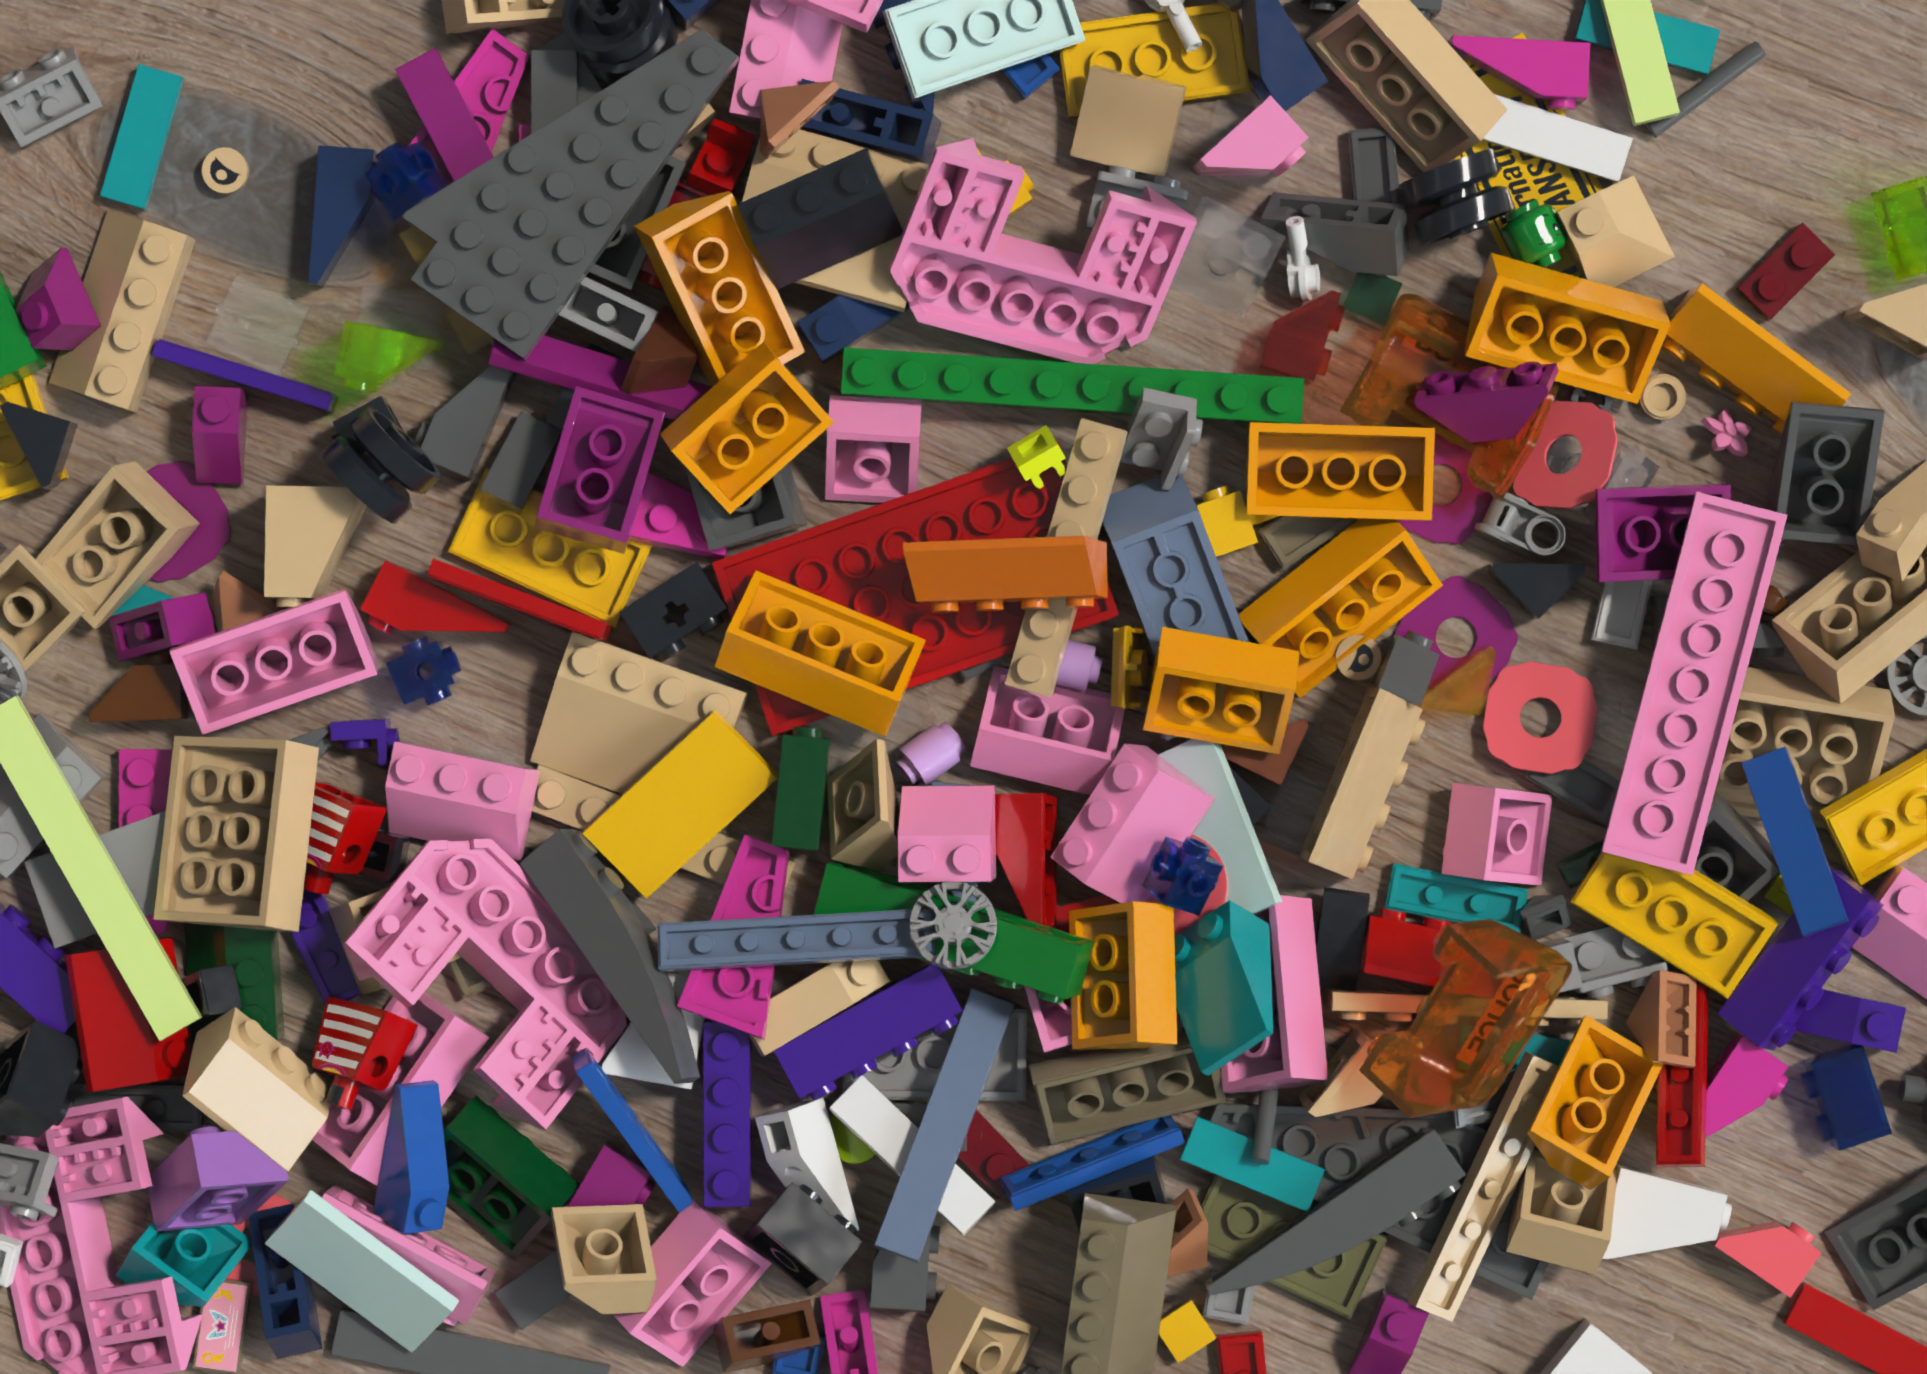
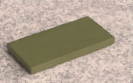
M1214 1174L1200 1204L1208 1222V1254L1231 1264L1306 1211ZM1313 1200L1310 1208L1316 1205L1318 1202ZM1381 1232L1347 1252L1308 1269L1268 1282L1351 1319L1389 1236Z

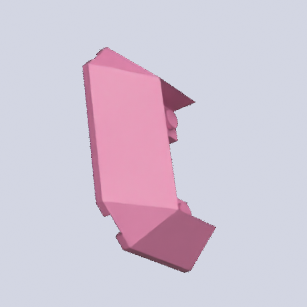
M974 138L935 148L889 265L890 273L905 295L917 322L1073 363L1096 364L1106 359L1104 354L1129 343L1130 347L1148 339L1197 224L1194 216L1147 185L1140 199L1109 190L1083 253L1070 252L1002 233L1025 176L1022 166L979 155Z
M491 838L467 841L435 840L426 842L343 943V947L358 980L361 981L374 977L406 1008L416 1003L456 952L517 1008L519 1013L473 1070L499 1094L492 1105L541 1130L548 1128L583 1083L575 1071L571 1057L585 1048L590 1051L599 1063L627 1027L626 1014L528 874Z
M128 1096L69 1107L60 1125L51 1126L39 1137L6 1135L7 1138L4 1142L7 1145L48 1152L59 1158L45 1201L57 1208L55 1218L38 1215L36 1221H29L9 1214L11 1209L0 1207V1233L23 1241L14 1280L10 1285L23 1349L35 1360L43 1359L59 1372L58 1374H165L185 1370L203 1314L181 1317L172 1276L120 1285L119 1277L116 1276L117 1268L101 1196L152 1186L143 1140L164 1134Z

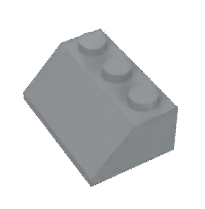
M40 712L33 719V722L81 804L108 774ZM0 763V874L8 878L25 864L24 862L43 845L45 840Z

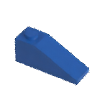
M434 1080L396 1084L374 1212L403 1235L439 1230L443 1226L449 1192L439 1084Z

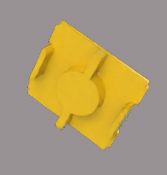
M1126 625L1120 628H1113L1111 706L1138 710L1139 707L1146 708V703H1139L1140 687L1146 685L1147 675L1152 672V666L1148 665L1146 650H1141L1142 634L1146 633L1140 627L1131 628V626Z

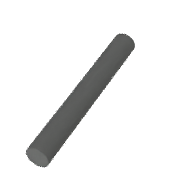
M1756 41L1751 43L1678 98L1677 102L1680 110L1678 116L1645 123L1648 131L1655 138L1660 136L1765 57L1766 53Z
M1279 1089L1260 1090L1251 1162L1254 1164L1268 1165L1270 1163Z

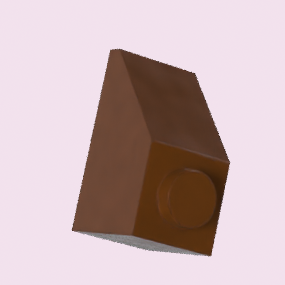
M171 655L146 656V665H133L89 713V722L189 719L188 697Z
M810 1299L722 1317L713 1328L723 1373L768 1364L821 1344Z

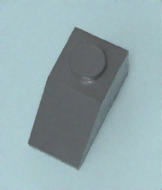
M1408 630L1405 638L1394 634L1371 684L1420 706L1440 655L1430 650L1433 641Z

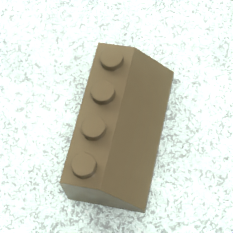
M1085 1193L1061 1374H1147L1153 1372L1177 1209L1176 1205Z

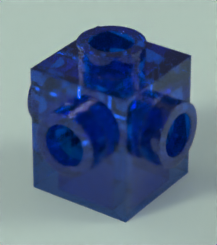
M399 142L390 145L376 155L379 163L364 173L373 187L375 196L383 203L393 221L402 218L406 211L448 186L436 168L434 158L425 150L421 142L403 148Z
M427 636L402 646L404 655L386 663L404 705H411L424 699L426 705L430 706L452 696L449 687L459 683L456 673L462 671L452 646L444 648L441 641L429 643ZM429 663L432 666L433 673L426 680L421 674V669L424 664Z
M1165 836L1159 851L1151 861L1150 870L1142 886L1163 905L1200 915L1210 893L1217 885L1223 866L1209 855L1211 848L1205 843L1192 837H1186L1184 842Z

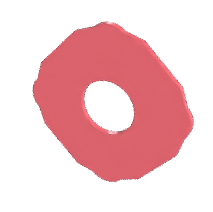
M1555 401L1544 407H1538L1518 433L1511 465V474L1514 482L1513 488L1516 495L1529 501L1536 507L1573 509L1582 504L1593 502L1595 500V489H1602L1611 476L1618 442L1614 417L1608 411L1601 410L1589 402ZM1564 436L1577 438L1582 448L1578 464L1567 473L1557 474L1552 472L1546 462L1549 447L1554 441Z
M1531 661L1516 666H1507L1502 669L1497 680L1489 689L1483 723V731L1490 754L1496 759L1502 760L1513 769L1550 775L1565 770H1574L1579 767L1584 756L1592 747L1598 712L1591 682L1585 677L1579 676L1568 667ZM1537 698L1553 702L1561 715L1559 728L1552 735L1542 738L1528 734L1520 722V712L1523 706L1530 700Z

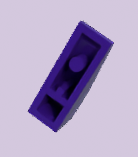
M1824 989L1823 996L1811 1010H1804L1794 1025L1796 1026V1031L1897 1053L1906 1007Z

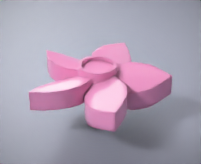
M1727 406L1719 413L1718 420L1706 417L1701 421L1710 432L1716 434L1711 442L1714 451L1724 450L1727 447V450L1733 455L1744 457L1748 454V447L1744 438L1750 433L1752 427L1744 422L1734 424Z

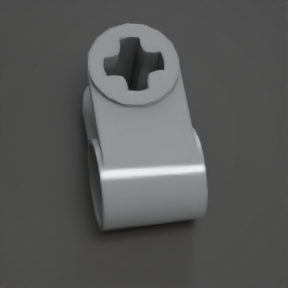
M1495 487L1492 488L1490 494L1493 499L1482 522L1476 523L1474 530L1508 546L1512 545L1537 557H1548L1561 549L1565 543L1566 531L1558 518L1531 506L1530 503L1513 494ZM1504 507H1506L1507 511L1503 517V520L1500 526H1497V522L1502 514V511ZM1545 523L1554 529L1556 540L1551 548L1543 549L1534 544L1531 533L1535 525Z

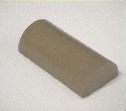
M1182 1027V1033H1177V1044L1129 1049H1090L1029 1064L1048 1145L1226 1102L1220 1068L1209 1076L1201 1072L1184 1027Z

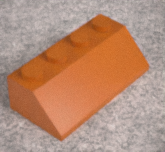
M1088 536L903 543V553L916 602L931 605V612H959V604L976 603V611L1004 610L1003 602L1021 601V609H1048L1049 600H1066L1067 608L1094 607V599L1108 598L1107 543Z

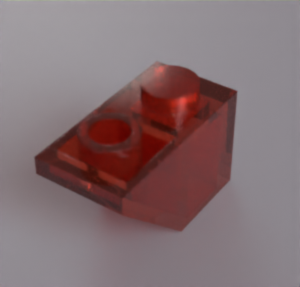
M1332 290L1275 320L1271 325L1259 368L1287 377L1305 378L1304 382L1310 384L1314 382L1316 374L1324 376L1332 350L1324 348L1330 330L1338 332L1345 311V306L1338 304L1341 293Z

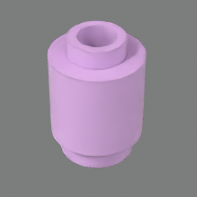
M1068 640L1056 684L1086 691L1088 682L1097 684L1103 657L1094 656L1096 646Z
M943 722L938 727L933 724L898 750L900 760L896 762V766L909 784L913 785L918 782L921 786H927L960 762L959 756L966 752V747L957 732L947 722Z

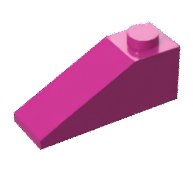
M1452 35L1448 40V44L1462 59L1536 101H1548V109L1575 110V103H1583L1588 98L1591 43Z
M1735 1033L1707 1075L1706 1137L1764 1105L1768 1098L1771 1100L1776 1099L1788 1081V1077L1784 1073L1789 1066L1764 1049L1757 1047L1743 1035Z
M859 1289L820 1296L831 1374H880L866 1290Z

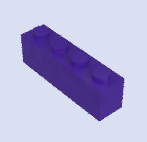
M1830 868L1849 922L1804 937L1793 912L1718 1012V1015L1759 1048L1774 1051L1776 1047L1784 1046L1792 1038L1796 1031L1794 1023L1804 1010H1811L1819 1002L1824 993L1822 986L1832 973H1839L1847 965L1852 956L1850 949L1859 937L1867 936L1879 921L1877 913L1884 904L1842 871Z
M0 903V988L38 1022L68 1035L75 1028L76 1019L67 964L61 958L65 952L61 947L54 948L53 942L48 936L44 935L41 939L37 937L27 927L31 921L18 908L11 904L5 908Z
M929 963L835 1014L777 1048L774 1052L799 1099L809 1094L812 1100L815 1101L837 1089L834 1080L850 1072L853 1079L876 1068L877 1064L874 1059L880 1055L891 1051L892 1055L896 1057L918 1045L915 1039L917 1035L930 1028L933 1034L937 1035L958 1023L955 1015L963 1010L941 968Z
M706 1019L703 1022L704 1207H750L752 1203V1040L746 1033Z

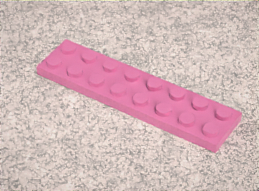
M1695 492L1601 852L1693 875L1788 515Z

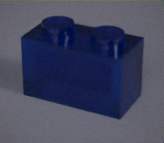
M1850 1044L1803 1060L1806 1072L1800 1074L1802 1084L1808 1098H1816L1821 1115L1815 1117V1122L1824 1143L1830 1141L1833 1148L1841 1151L1892 1134L1862 1045Z

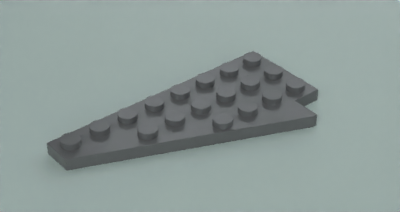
M699 30L406 211L402 218L437 242L410 280L526 361L740 60L739 56L702 30Z
M1216 1104L1209 1121L1254 1139L1258 1104ZM1277 1105L1272 1147L1325 1169L1313 1198L1320 1202L1430 1125L1435 1129L1466 1175L1458 1180L1462 1186L1492 1121L1456 1129L1454 1128L1452 1109H1447L1446 1113L1419 1108L1358 1107L1314 1117L1307 1111L1304 1105ZM1518 1181L1475 1274L1532 1300L1549 1263L1506 1252L1510 1216L1519 1185ZM1460 1188L1442 1201H1438L1436 1197H1433L1421 1206L1423 1214L1405 1227L1401 1228L1396 1223L1383 1232L1430 1253Z

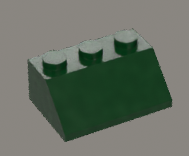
M184 923L188 976L199 970L231 965L235 970L242 1003L239 1010L250 1019L259 1023L262 1029L276 1040L284 1037L278 931ZM216 1019L192 1026V1043L195 1041L196 1032Z
M476 1095L444 1130L449 1179L447 1203L513 1260H516L552 1219V1207H562L580 1184L563 1167L554 1163L540 1151L528 1137L519 1133L504 1120L493 1107L487 1105Z

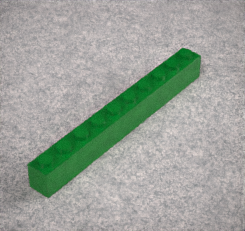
M844 347L841 395L1131 416L1144 387L1197 399L1196 418L1202 419V421L1249 424L1250 422L1302 424L1305 378Z

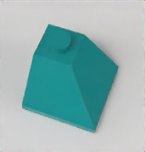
M153 1221L131 1248L116 1276L127 1284L172 1276L178 1305L204 1307L253 1246L252 1239L232 1225L155 1231Z

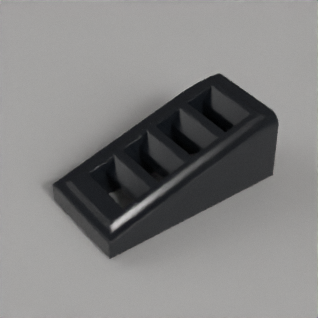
M231 965L199 970L181 979L202 1015L201 1019L190 1024L187 1028L219 1018L232 1008L240 1009L242 1006L235 970Z

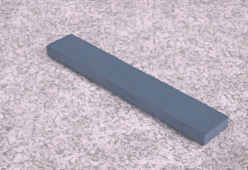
M912 909L657 923L658 968L661 972L923 957L916 950L910 935L909 925ZM921 909L918 920L929 922L934 920L936 915L930 909ZM935 927L917 931L919 938L936 933ZM935 939L925 948L937 957V941Z
M971 989L875 1242V1248L919 1263L1015 1004Z

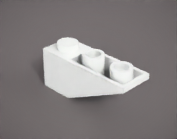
M824 1098L789 1104L755 1117L767 1163L783 1185L787 1187L793 1182L798 1187L801 1184L808 1186L822 1199L821 1207L833 1217L836 1214L843 1216L856 1227L857 1231H860Z

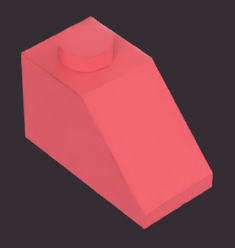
M1793 1221L1788 1229L1778 1222H1771L1718 1232L1717 1240L1708 1241L1790 1298L1822 1253L1811 1245L1815 1236Z

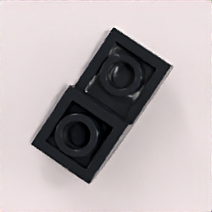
M1324 887L1316 939L1320 986L1351 991L1356 990L1370 893Z

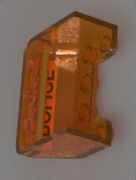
M1411 293L1403 294L1398 298L1359 369L1339 412L1349 416L1361 426H1381L1386 422L1393 409L1410 422L1420 424L1426 428H1435V433L1443 436L1449 443L1459 445L1472 452L1466 466L1467 474L1472 483L1478 489L1490 492L1503 499L1535 448L1560 387V382L1554 381L1549 394L1515 438L1470 443L1418 409L1414 398L1424 378L1433 373L1450 371L1452 374L1472 372L1485 366H1492L1496 369H1505L1506 367L1465 356L1464 351L1470 322L1422 296Z
M1493 919L1448 924L1439 931L1434 939L1435 948L1433 956L1443 965L1439 971L1438 977L1440 979L1431 994L1426 996L1416 1009L1417 1017L1409 1030L1393 1032L1388 1035L1384 1033L1371 1042L1367 1049L1368 1056L1359 1071L1408 1118L1482 1105L1502 1085L1569 978L1572 964L1558 951Z

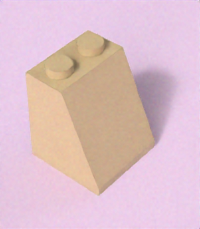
M266 485L264 597L275 598L276 607H295L310 601V599L324 596L366 508V505L347 487Z

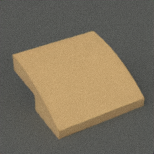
M1098 65L1091 66L1070 156L1108 166H1119L1136 172L1165 176L1186 87L1147 75L1137 77Z

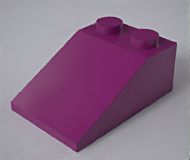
M576 386L539 507L535 528L625 554L665 412Z
M1695 484L1595 489L1597 582L1673 579L1695 492L1731 500V485Z

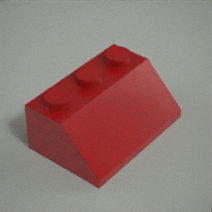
M1379 907L1378 916L1367 915L1363 949L1358 968L1363 973L1489 998L1493 997L1503 981L1506 942L1495 939L1496 930L1469 925L1467 934L1450 930L1451 921L1424 916L1422 925L1405 921L1406 912Z
M173 938L158 939L178 973ZM106 948L65 955L87 1092L162 1081L187 1075L191 1059L187 1027L165 1040L159 1041Z

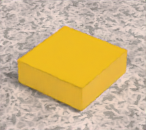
M1191 1298L1161 1318L1159 1335L1178 1364L1216 1339L1215 1334Z

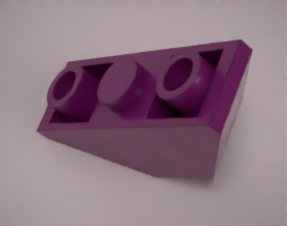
M1532 361L1520 364L1514 368L1505 369L1485 366L1472 372L1452 374L1450 371H1439L1424 378L1414 398L1415 405L1418 409L1470 443L1513 439L1549 394L1558 374L1557 363L1541 365L1539 362Z

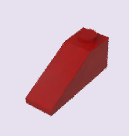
M386 560L360 610L370 614L367 620L368 624L390 635L394 628L401 631L508 632L512 626L511 623Z
M1044 793L995 794L996 854L1027 919L1057 929V862L1051 858L1052 853L1057 847V797Z

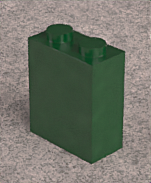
M794 726L793 735L783 734L772 846L819 850L831 746V738H822V728Z

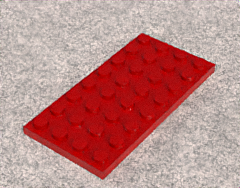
M1010 458L712 562L731 620L755 571H759L925 639L924 647L906 688L909 689L1013 653L1026 609H1021V601L1003 602L1004 610L976 611V603L959 604V612H931V605L916 602L903 553V543L1047 537L1064 475L1060 477L1054 467L1048 468L1039 475L1044 484V487L1039 489L1033 484L1031 479L1025 481L1014 460ZM1064 459V460H1062L1061 462L1063 463V465H1064V467H1065V472H1066L1067 463H1066V460ZM1109 584L1108 598L1094 599V607L1077 609L1071 632L1119 616ZM754 683L772 736L794 729V726H803L831 716L828 713Z

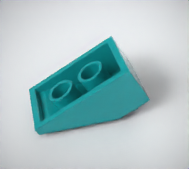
M1230 900L1206 914L1202 919L1180 934L1174 936L1176 1007L1199 1068L1207 1076L1273 1034L1269 924Z

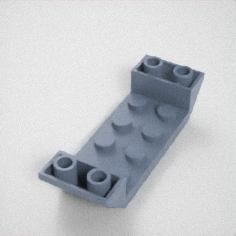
M1177 475L1171 491L1161 489V476L1111 494L1102 525L1109 544L1113 547L1154 657H1156L1162 627L1249 642L1201 516L1183 476ZM1184 738L1185 742L1191 740L1190 738Z

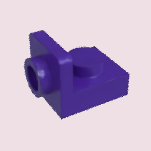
M390 718L330 722L331 741L343 740V749L371 748V739H377L378 765H390L394 742H400L398 728H391Z

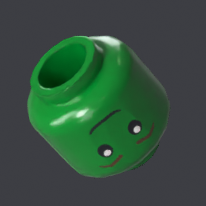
M1536 199L1505 215L1507 223L1501 228V236L1513 259L1544 268L1562 259L1558 250L1567 245L1568 236L1552 205H1540Z

